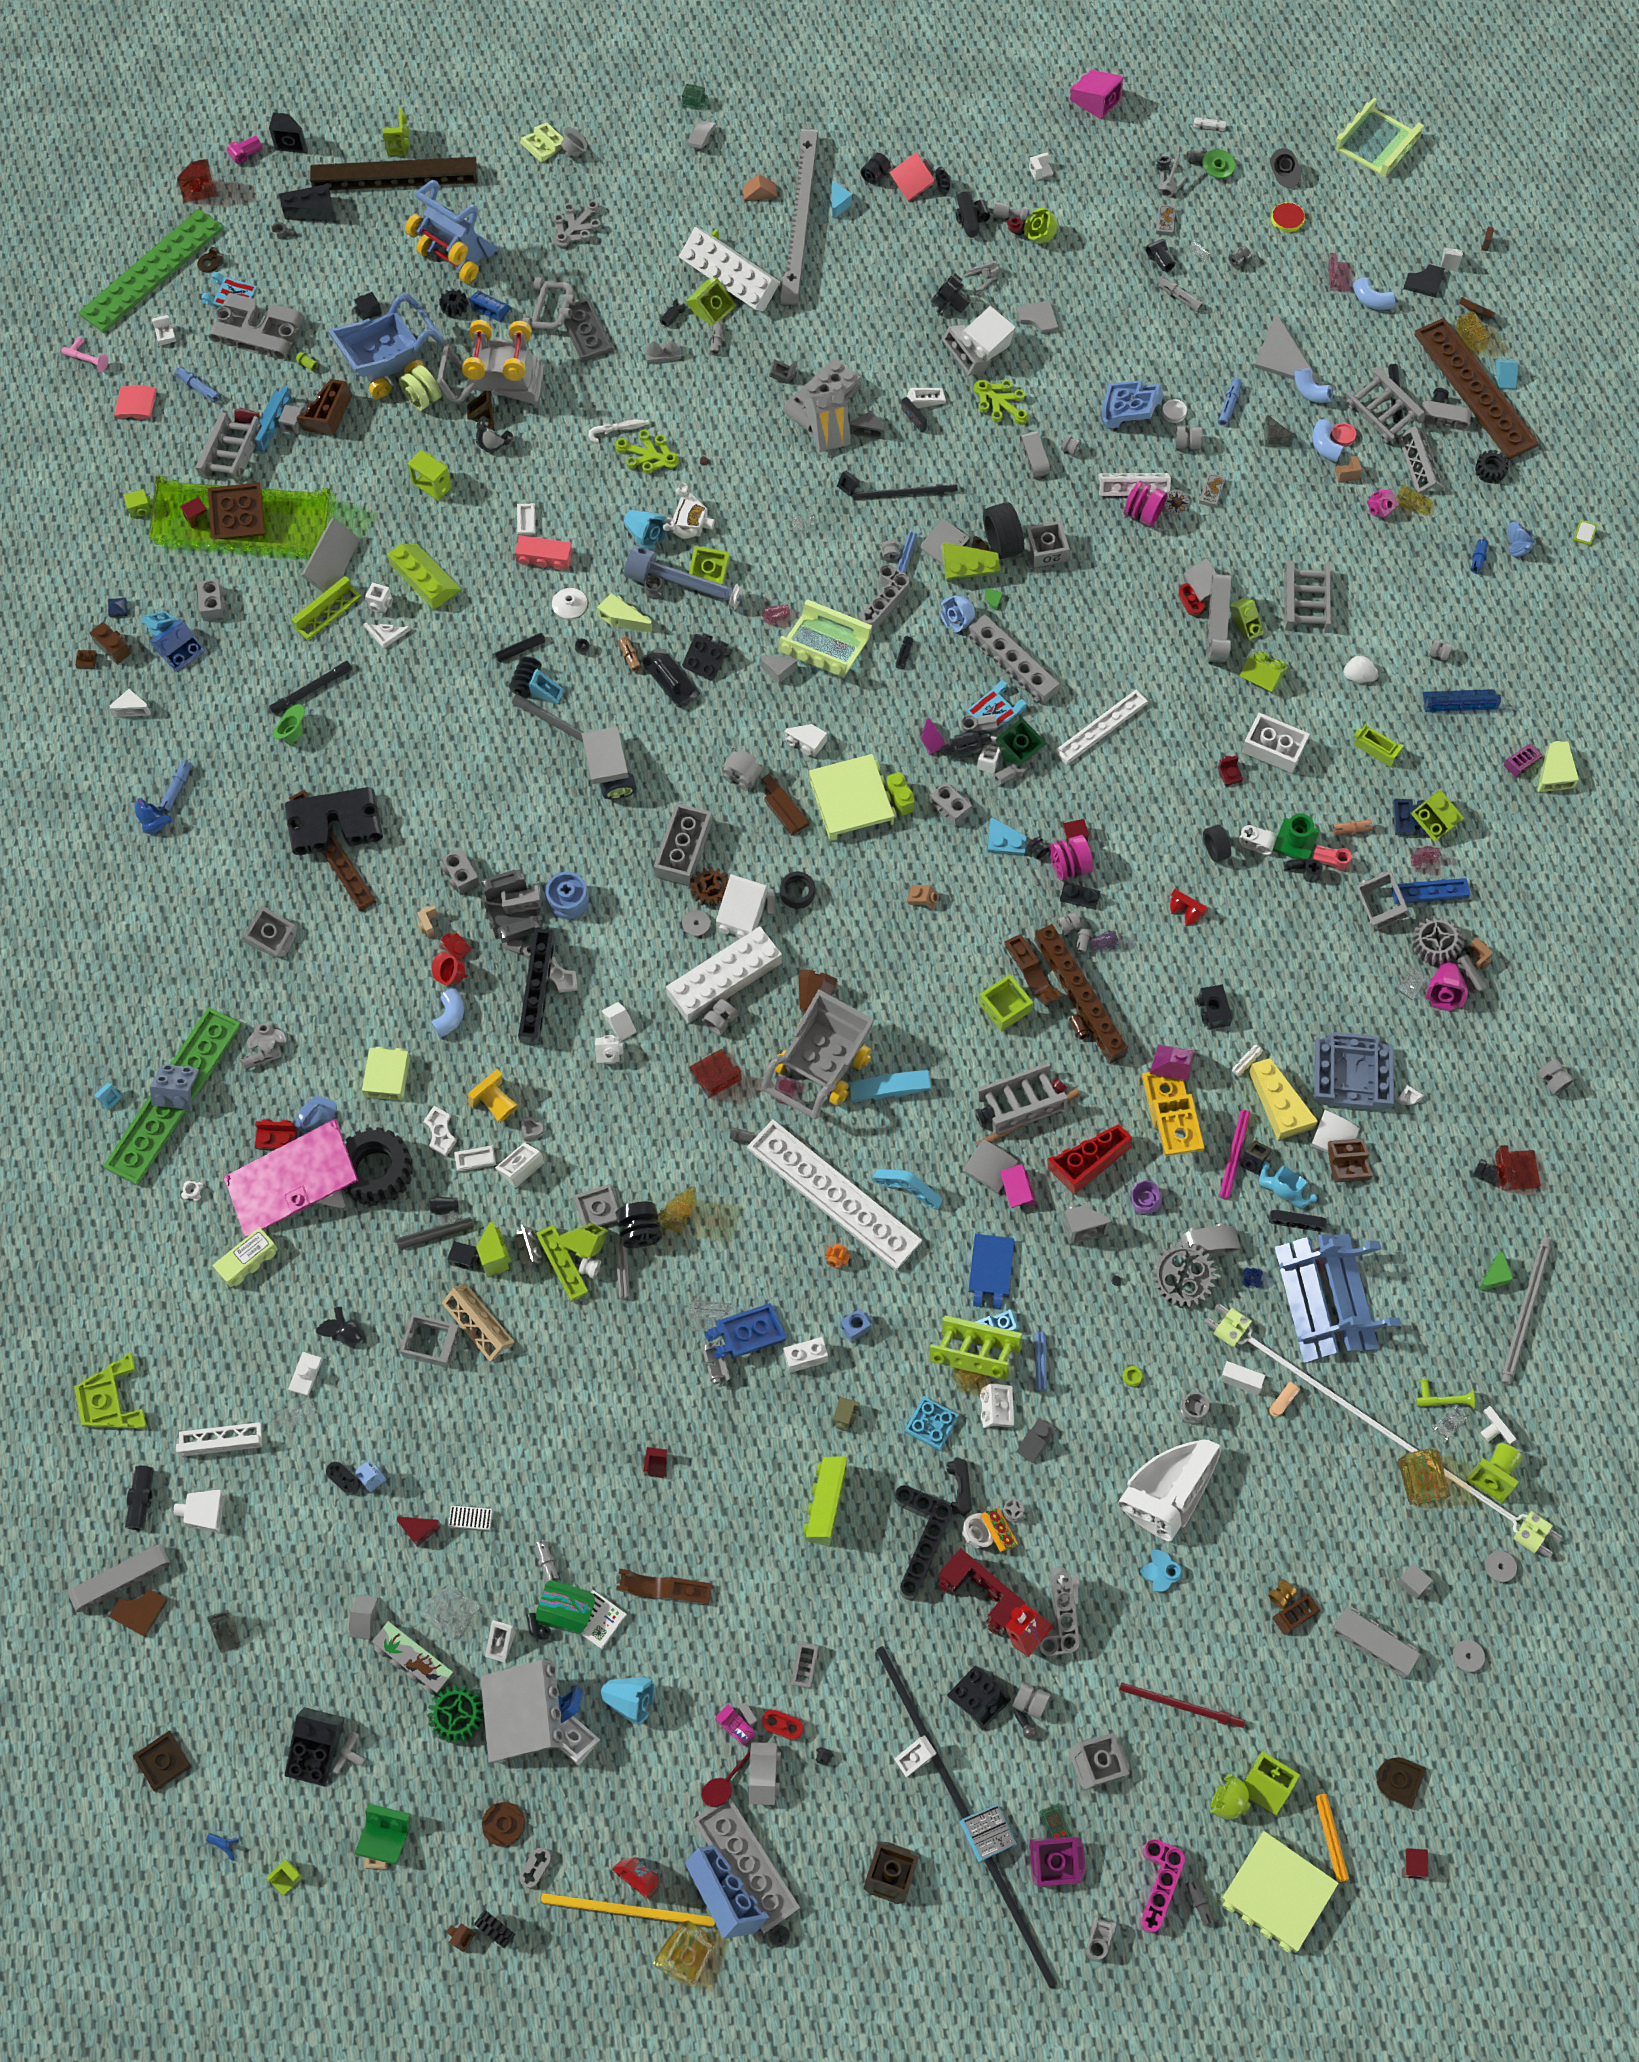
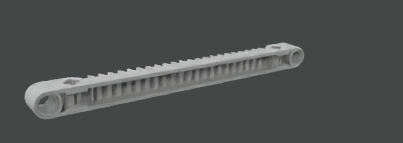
M801 128L798 180L790 234L787 272L783 276L781 305L798 306L818 142V130Z

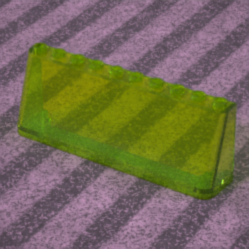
M156 476L149 538L154 541V544L161 546L165 545V543H172L176 547H182L185 544L192 548L207 546L208 549L214 550L217 547H224L228 551H234L237 548L244 552L259 550V552L266 554L270 553V551H276L277 554L287 555V552L294 553L297 556H304V554L312 555L330 519L333 518L336 496L328 488H322L321 493L318 490H315V493L262 489L266 535L228 540L211 539L207 488L221 486L180 483L174 479L172 481H165V476ZM199 497L207 511L195 517L198 526L191 528L183 516L180 506Z

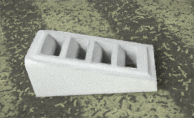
M910 388L907 394V398L917 408L946 403L943 388Z
M991 736L992 744L997 745L995 740L997 737ZM989 744L984 745L978 759L977 769L994 774L1001 756L999 747Z

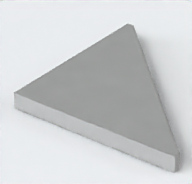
M1275 314L1254 367L1295 380V370L1310 368L1279 316ZM1312 371L1313 381L1318 385L1319 381Z

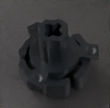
M953 273L943 283L931 299V302L938 307L936 310L938 314L948 303L961 314L971 302L959 292L964 284L961 283L963 279L956 273Z

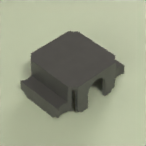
M514 869L489 877L481 882L485 888V895L481 896L494 936L500 939L502 943L533 934L534 928L542 929L543 921L538 908L506 914L502 907L501 892L505 891V893L510 894L531 890V888L527 889L526 881L521 876V870Z

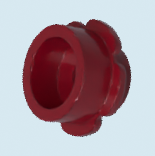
M1018 217L1009 219L1007 221L1009 231L1012 233L1020 232L1023 221Z
M1057 1078L1053 1082L1050 1081L1057 1094L1063 1093L1068 1088Z

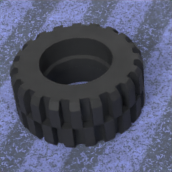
M369 1127L364 1132L358 1130L355 1132L356 1135L354 1137H347L345 1145L355 1173L360 1161L373 1153H383L390 1156L392 1165L384 1176L375 1180H365L357 1175V1182L343 1188L345 1193L349 1194L350 1198L354 1201L358 1199L359 1203L363 1205L369 1202L371 1206H377V1202H382V1205H384L391 1198L393 1200L399 1198L397 1194L406 1191L405 1184H410L412 1180L410 1174H413V1161L403 1140L398 1135L395 1136L393 1131L387 1130L385 1132L380 1127H377L376 1130Z

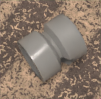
M1177 426L1175 449L1189 447L1192 450H1200L1202 427L1192 426L1188 429L1187 426Z
M719 999L712 1007L713 1011H709L702 1021L712 1032L722 1035L728 1028L727 1023L731 1024L738 1016V1013L731 1004L723 999Z
M1557 1059L1548 1062L1536 1073L1542 1082L1548 1083L1547 1088L1553 1095L1560 1093L1574 1081L1567 1071H1562L1564 1067Z
M1192 1392L1186 1395L1180 1407V1416L1183 1421L1191 1425L1201 1423L1209 1410L1207 1397L1199 1392Z
M1023 1681L1012 1707L1019 1711L1027 1709L1028 1715L1039 1720L1051 1694L1041 1689L1035 1692L1032 1685Z

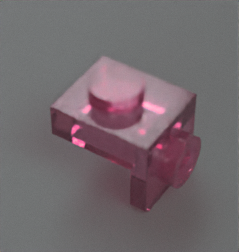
M1432 846L1417 848L1414 855L1411 856V865L1414 866L1415 872H1419L1422 862H1437L1440 856V848H1433Z

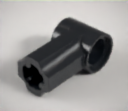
M975 201L974 205L978 222L988 221L990 219V212L986 201ZM955 209L957 223H963L960 209Z
M1163 239L1146 246L1147 255L1150 256L1151 260L1154 259L1162 271L1167 273L1175 267L1176 262L1169 254Z

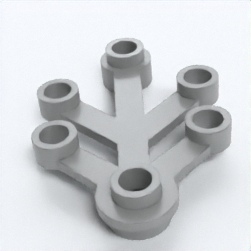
M589 201L586 206L587 209L575 221L574 205L567 203L564 209L567 214L569 227L565 232L563 229L564 216L562 214L554 216V223L557 225L558 232L553 238L556 246L564 248L570 242L589 241L590 232L588 230L598 231L601 228L598 219H593L590 223L583 224L590 215L595 216L599 214L600 206L596 201ZM581 231L580 234L572 235L574 232Z

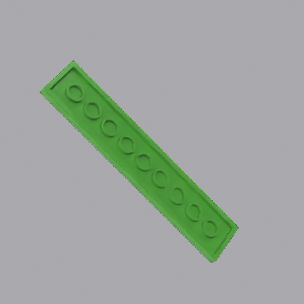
M197 209L78 312L79 315L102 333L106 332L223 230L222 225L200 209Z
M210 1007L206 1009L171 1062V1065L189 1066L199 1069V1074L191 1088L192 1102L242 1027L240 1022ZM150 1094L103 1165L104 1169L138 1186L187 1109L153 1106Z

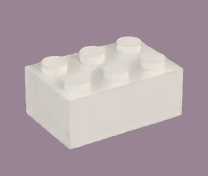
M1258 713L1244 741L1242 753L1293 773L1310 734Z

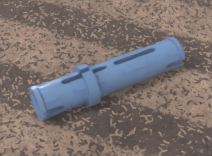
M181 366L176 368L174 375L183 380L185 385L193 387L213 403L219 399L220 394L200 381L195 374L189 373Z
M1233 379L1230 389L1226 393V401L1218 420L1221 426L1227 427L1229 425L1235 403L1240 397L1239 392L1243 384L1240 379Z
M186 760L181 761L159 805L160 810L166 809L165 812H170L182 785L187 781L186 777L193 766L191 762L188 761L186 764Z

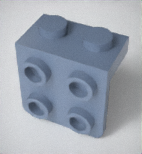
M171 1064L161 1065L150 1085L151 1104L153 1106L190 1110L192 1106L191 1088L199 1074V1069Z

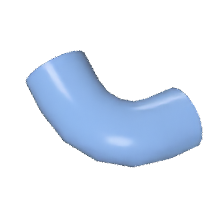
M1360 278L1353 283L1356 296L1366 307L1374 310L1394 309L1395 297L1393 292H1376L1372 289L1367 278Z
M1311 368L1294 371L1297 389L1304 398L1317 403L1332 402L1333 390L1331 385L1319 386L1315 384Z
M1318 420L1312 435L1314 447L1320 455L1337 463L1344 446L1336 444L1330 439L1333 425L1327 420Z
M449 989L441 995L440 999L445 1006V1012L439 1018L431 1021L439 1038L455 1030L463 1019L464 1004L457 989Z

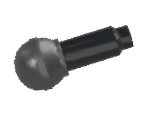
M1016 1709L1014 1711L1015 1718L1023 1728V1736L1028 1740L1034 1739L1037 1736V1728L1028 1722L1021 1711Z

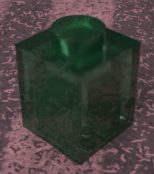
M686 84L682 94V106L702 110L703 105L707 104L708 95H705V87Z

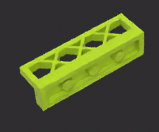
M344 576L291 619L293 627L309 641L361 599L362 596L351 586L350 580ZM349 591L355 595L351 600H344V595ZM333 604H341L339 610L330 611ZM327 615V619L324 622H317L318 616ZM306 626H314L313 631L309 634L302 629Z

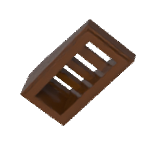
M1307 1593L1272 1618L1281 1632L1286 1635L1320 1612V1609L1309 1593ZM1302 1602H1305L1312 1612L1308 1613ZM1296 1606H1298L1300 1611L1303 1613L1304 1617L1300 1615V1613L1296 1609ZM1289 1611H1291V1613H1292V1614L1294 1615V1617L1297 1619V1622L1294 1621V1619H1293L1292 1616L1290 1615Z

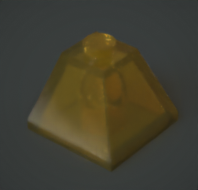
M689 1187L669 1201L664 1209L661 1208L658 1214L660 1227L681 1235L683 1234L697 1202L696 1187Z

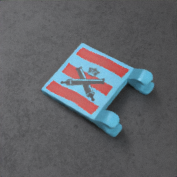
M213 272L211 275L213 278L212 282L221 284L215 297L208 293H203L201 298L203 299V304L222 307L229 293L252 298L257 286L225 277L218 272Z
M1001 680L990 692L968 708L966 712L974 717L996 714L997 727L1000 729L1013 717L1026 709V702L1021 699L1012 707L1000 695L1007 690V683ZM996 731L987 732V733L990 734V735H992V734H993L994 732H996Z

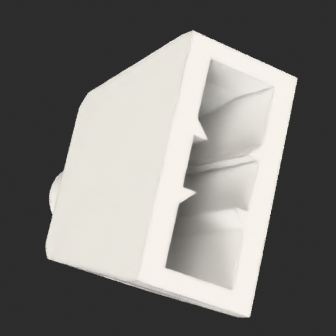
M221 1490L187 1494L186 1504L174 1505V1516H184L183 1521L187 1527L220 1533L225 1494Z

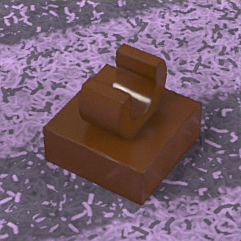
M78 650L76 668L95 669L96 650Z
M462 1923L458 1928L450 1925L446 1931L447 1934L452 1936L449 1943L462 1952H465L476 1932Z

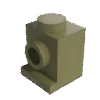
M840 1397L834 1414L833 1425H836V1428L839 1430L847 1431L850 1423L854 1424L857 1412H854V1410H859L860 1402Z

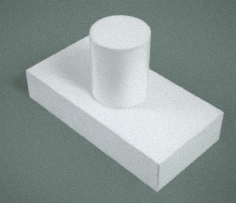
M302 1352L288 1390L308 1397L323 1359Z
M1491 1406L1486 1408L1483 1413L1492 1424L1481 1431V1435L1489 1442L1500 1434L1508 1445L1513 1444L1516 1441L1514 1435Z

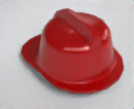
M440 952L435 956L431 969L433 978L436 981L449 986L450 984H459L463 978H468V975L465 974V964L461 960L447 952Z

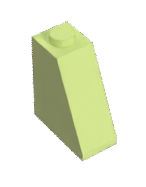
M1568 741L1550 743L1544 758L1538 792L1575 788L1579 779Z

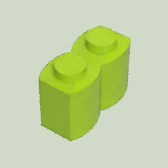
M900 772L887 776L886 790L889 791L890 798L894 801L897 813L903 816L913 812L914 795L907 787L905 777Z

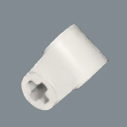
M1247 825L1241 831L1239 844L1260 854L1270 855L1277 836L1271 831Z

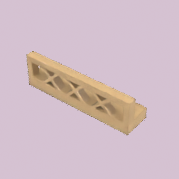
M467 1284L453 1287L443 1300V1306L490 1362L495 1360L502 1350L510 1348L515 1343ZM453 1297L457 1301L458 1309L454 1308L450 1303ZM463 1312L469 1315L470 1323H466L464 1320ZM476 1327H479L482 1331V1338L476 1335ZM488 1342H491L496 1348L493 1353L488 1349Z

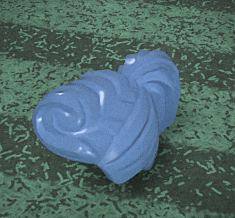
M1519 521L1509 524L1510 554L1514 557L1526 555L1532 550L1533 543L1536 542L1532 538V532L1524 530Z

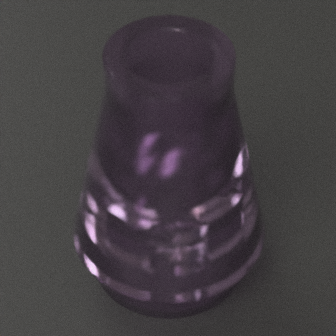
M1108 930L1090 939L1093 950L1115 948L1116 945H1119L1115 930Z

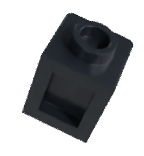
M1254 1140L1245 1151L1240 1166L1254 1174H1258L1263 1162L1269 1157L1272 1149Z

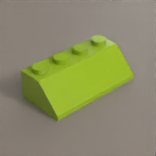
M400 544L387 553L390 566L433 610L461 591V588L418 544Z
M845 1456L823 1457L822 1463L817 1465L816 1475H819L818 1483H813L811 1493L815 1497L813 1503L809 1502L807 1515H810L809 1523L805 1522L803 1535H806V1542L825 1546L831 1545L847 1470V1457Z

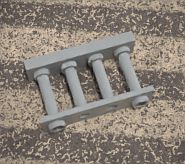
M1376 367L1372 371L1373 381L1355 396L1349 391L1346 392V404L1349 408H1354L1381 434L1380 436L1385 443L1389 442L1393 446L1395 445L1394 435L1410 421L1415 420L1420 424L1425 420V412L1379 367ZM1381 386L1384 389V393L1365 408L1359 401L1375 387ZM1388 397H1392L1396 404L1377 419L1371 412ZM1399 409H1404L1407 412V416L1388 430L1383 423Z
M220 412L195 467L201 478L208 479L211 472L215 471L230 473L235 483L240 482L256 446L255 439L262 427L258 417L254 416L251 425L233 423L227 413ZM231 429L247 431L244 439L228 437ZM225 443L241 445L238 452L222 451ZM219 457L235 459L232 467L216 465L215 463Z
M1287 560L1284 569L1285 630L1292 631L1293 625L1297 623L1324 624V632L1328 633L1329 627L1333 626V615H1330V581H1332L1333 570H1330V563L1326 562L1324 571L1297 570V568H1294V561ZM1296 577L1323 578L1324 586L1297 585V583H1294V579ZM1297 592L1324 594V602L1297 600V598H1294V594ZM1297 607L1324 609V617L1298 616L1294 614V609Z
M1049 1063L1038 1065L1033 1069L991 1084H985L977 1089L979 1102L987 1100L994 1111L995 1117L992 1118L996 1135L1068 1109V1098L1065 1092L1056 1094L1048 1077H1051ZM1040 1080L1049 1098L1041 1101L1037 1099L1030 1085ZM1023 1087L1031 1104L1020 1107L1012 1090ZM1004 1093L1013 1108V1111L1005 1114L1001 1112L994 1098Z

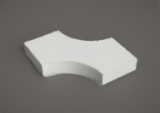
M552 957L549 980L557 986L558 992L578 991L576 972L561 968L557 964L555 957Z
M433 1106L423 1121L432 1131V1140L429 1147L447 1157L457 1142L448 1131L451 1115Z

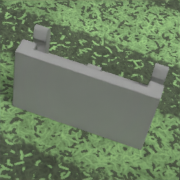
M535 885L534 889L510 894L505 893V891L501 892L502 907L506 914L543 908L541 888L538 885Z

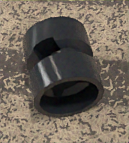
M875 153L861 168L862 178L866 182L876 185L890 170V161L882 153Z

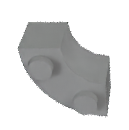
M1219 1223L1215 1226L1201 1229L1199 1227H1192L1187 1230V1233L1180 1235L1183 1247H1185L1186 1242H1189L1190 1248L1197 1244L1198 1251L1201 1248H1205L1204 1255L1208 1253L1211 1254L1210 1256L1227 1255L1240 1249L1235 1226H1227L1226 1223ZM1186 1250L1188 1258L1196 1259V1257H1199V1255L1191 1256Z
M751 1742L749 1804L775 1805V1796L780 1794V1783H776V1765H781V1752H777V1743Z

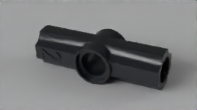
M135 1466L132 1488L128 1490L127 1494L128 1512L125 1523L126 1529L144 1530L147 1509L151 1506L149 1501L152 1499L153 1467Z

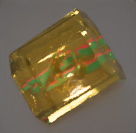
M1429 1448L1405 1454L1398 1459L1410 1505H1421L1444 1500L1451 1496L1439 1450Z
M687 1920L672 1933L658 1953L653 1965L681 1984L694 1988L714 1948V1943L707 1932Z

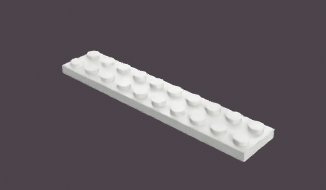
M773 1119L747 1146L748 1151L895 1271L922 1243V1240Z

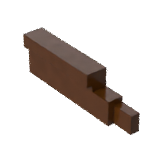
M770 774L763 777L762 781L765 783L766 790L769 795L764 797V802L792 836L807 827L809 822Z

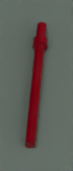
M1121 1682L1119 1691L1211 1718L1223 1725L1230 1724L1244 1728L1245 1720L1231 1716L1228 1712L1222 1710L1220 1712L1126 1683Z

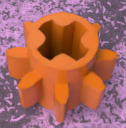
M834 1244L833 1248L828 1246L825 1253V1258L828 1259L827 1264L838 1269L841 1268V1265L846 1266L850 1254H847L848 1249L840 1244Z

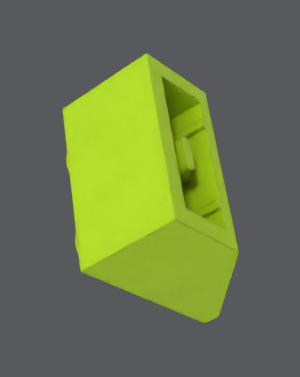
M1256 651L1248 657L1240 677L1273 692L1286 673L1288 666L1280 659L1274 660L1270 658L1266 652Z
M1441 789L1411 813L1434 842L1464 819Z
M493 1221L489 1222L476 1246L487 1277L509 1270L508 1263L511 1262L500 1228H495Z
M591 1222L561 1234L554 1239V1242L558 1243L560 1248L564 1250L571 1249L577 1252V1256L587 1259V1257L590 1258L601 1251L609 1230Z
M1262 1751L1244 1780L1248 1788L1249 1799L1276 1816L1290 1795L1300 1774Z

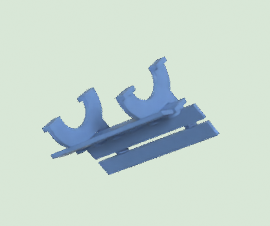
M1320 1234L1318 1235L1320 1250L1314 1253L1310 1237L1293 1241L1297 1258H1295L1292 1243L1275 1247L1304 1363L1321 1358L1316 1338L1318 1339L1322 1357H1327L1339 1353L1334 1332L1343 1331L1347 1351H1369L1379 1349L1374 1329L1387 1326H1402L1400 1318H1387L1372 1322L1355 1256L1369 1254L1382 1249L1380 1241H1366L1367 1246L1353 1249L1349 1234L1335 1236ZM1323 1257L1325 1261L1324 1265L1327 1269L1329 1285L1333 1292L1334 1304L1339 1316V1324L1332 1326L1315 1261V1259ZM1298 1264H1299V1268H1300V1272H1301V1276H1302V1280H1303V1284H1304L1306 1296H1307V1299H1308V1303H1309V1307H1310V1311H1311V1315H1312V1319H1313V1323H1314V1327H1315V1332H1314V1330H1313V1326H1312V1322H1311V1318H1310V1314H1309V1310H1308V1306H1307V1302H1306V1298H1305V1294H1304V1290H1303V1286H1302L1300 1274H1299V1271H1298V1267H1297Z

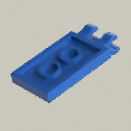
M975 1234L968 1291L974 1293L973 1306L981 1307L982 1294L994 1295L993 1309L1001 1310L1002 1296L1008 1297L1014 1238Z
M771 1303L720 1319L716 1323L717 1327L708 1329V1333L705 1334L708 1342L722 1336L725 1345L716 1347V1351L713 1352L716 1359L723 1358L728 1354L734 1359L784 1342L787 1339Z

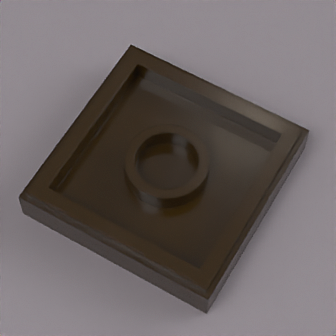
M170 1730L133 1755L154 1792L192 1767Z

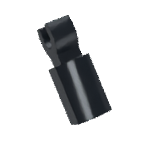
M674 300L673 306L660 318V323L669 327L679 316V313L685 311V304L683 303L682 306L678 307V300Z

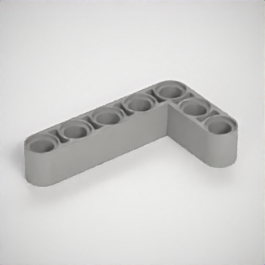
M1212 574L1206 662L1225 663L1230 655L1231 641L1227 640L1231 575Z

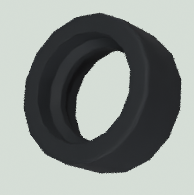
M1218 824L1206 828L1203 831V839L1211 859L1214 862H1219L1230 858L1231 844L1224 828Z
M799 871L785 875L780 884L782 901L785 905L795 909L805 908L810 905L815 897V883L811 876ZM799 881L805 883L809 891L805 897L796 899L787 894V886L792 882Z

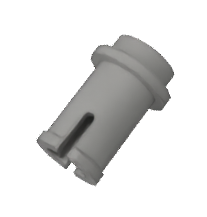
M1081 929L1077 934L1079 938L1074 951L1086 954L1092 935L1091 931Z

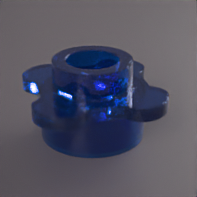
M1245 1268L1243 1270L1245 1275L1243 1285L1245 1287L1255 1286L1260 1288L1262 1286L1261 1278L1263 1271L1261 1269Z

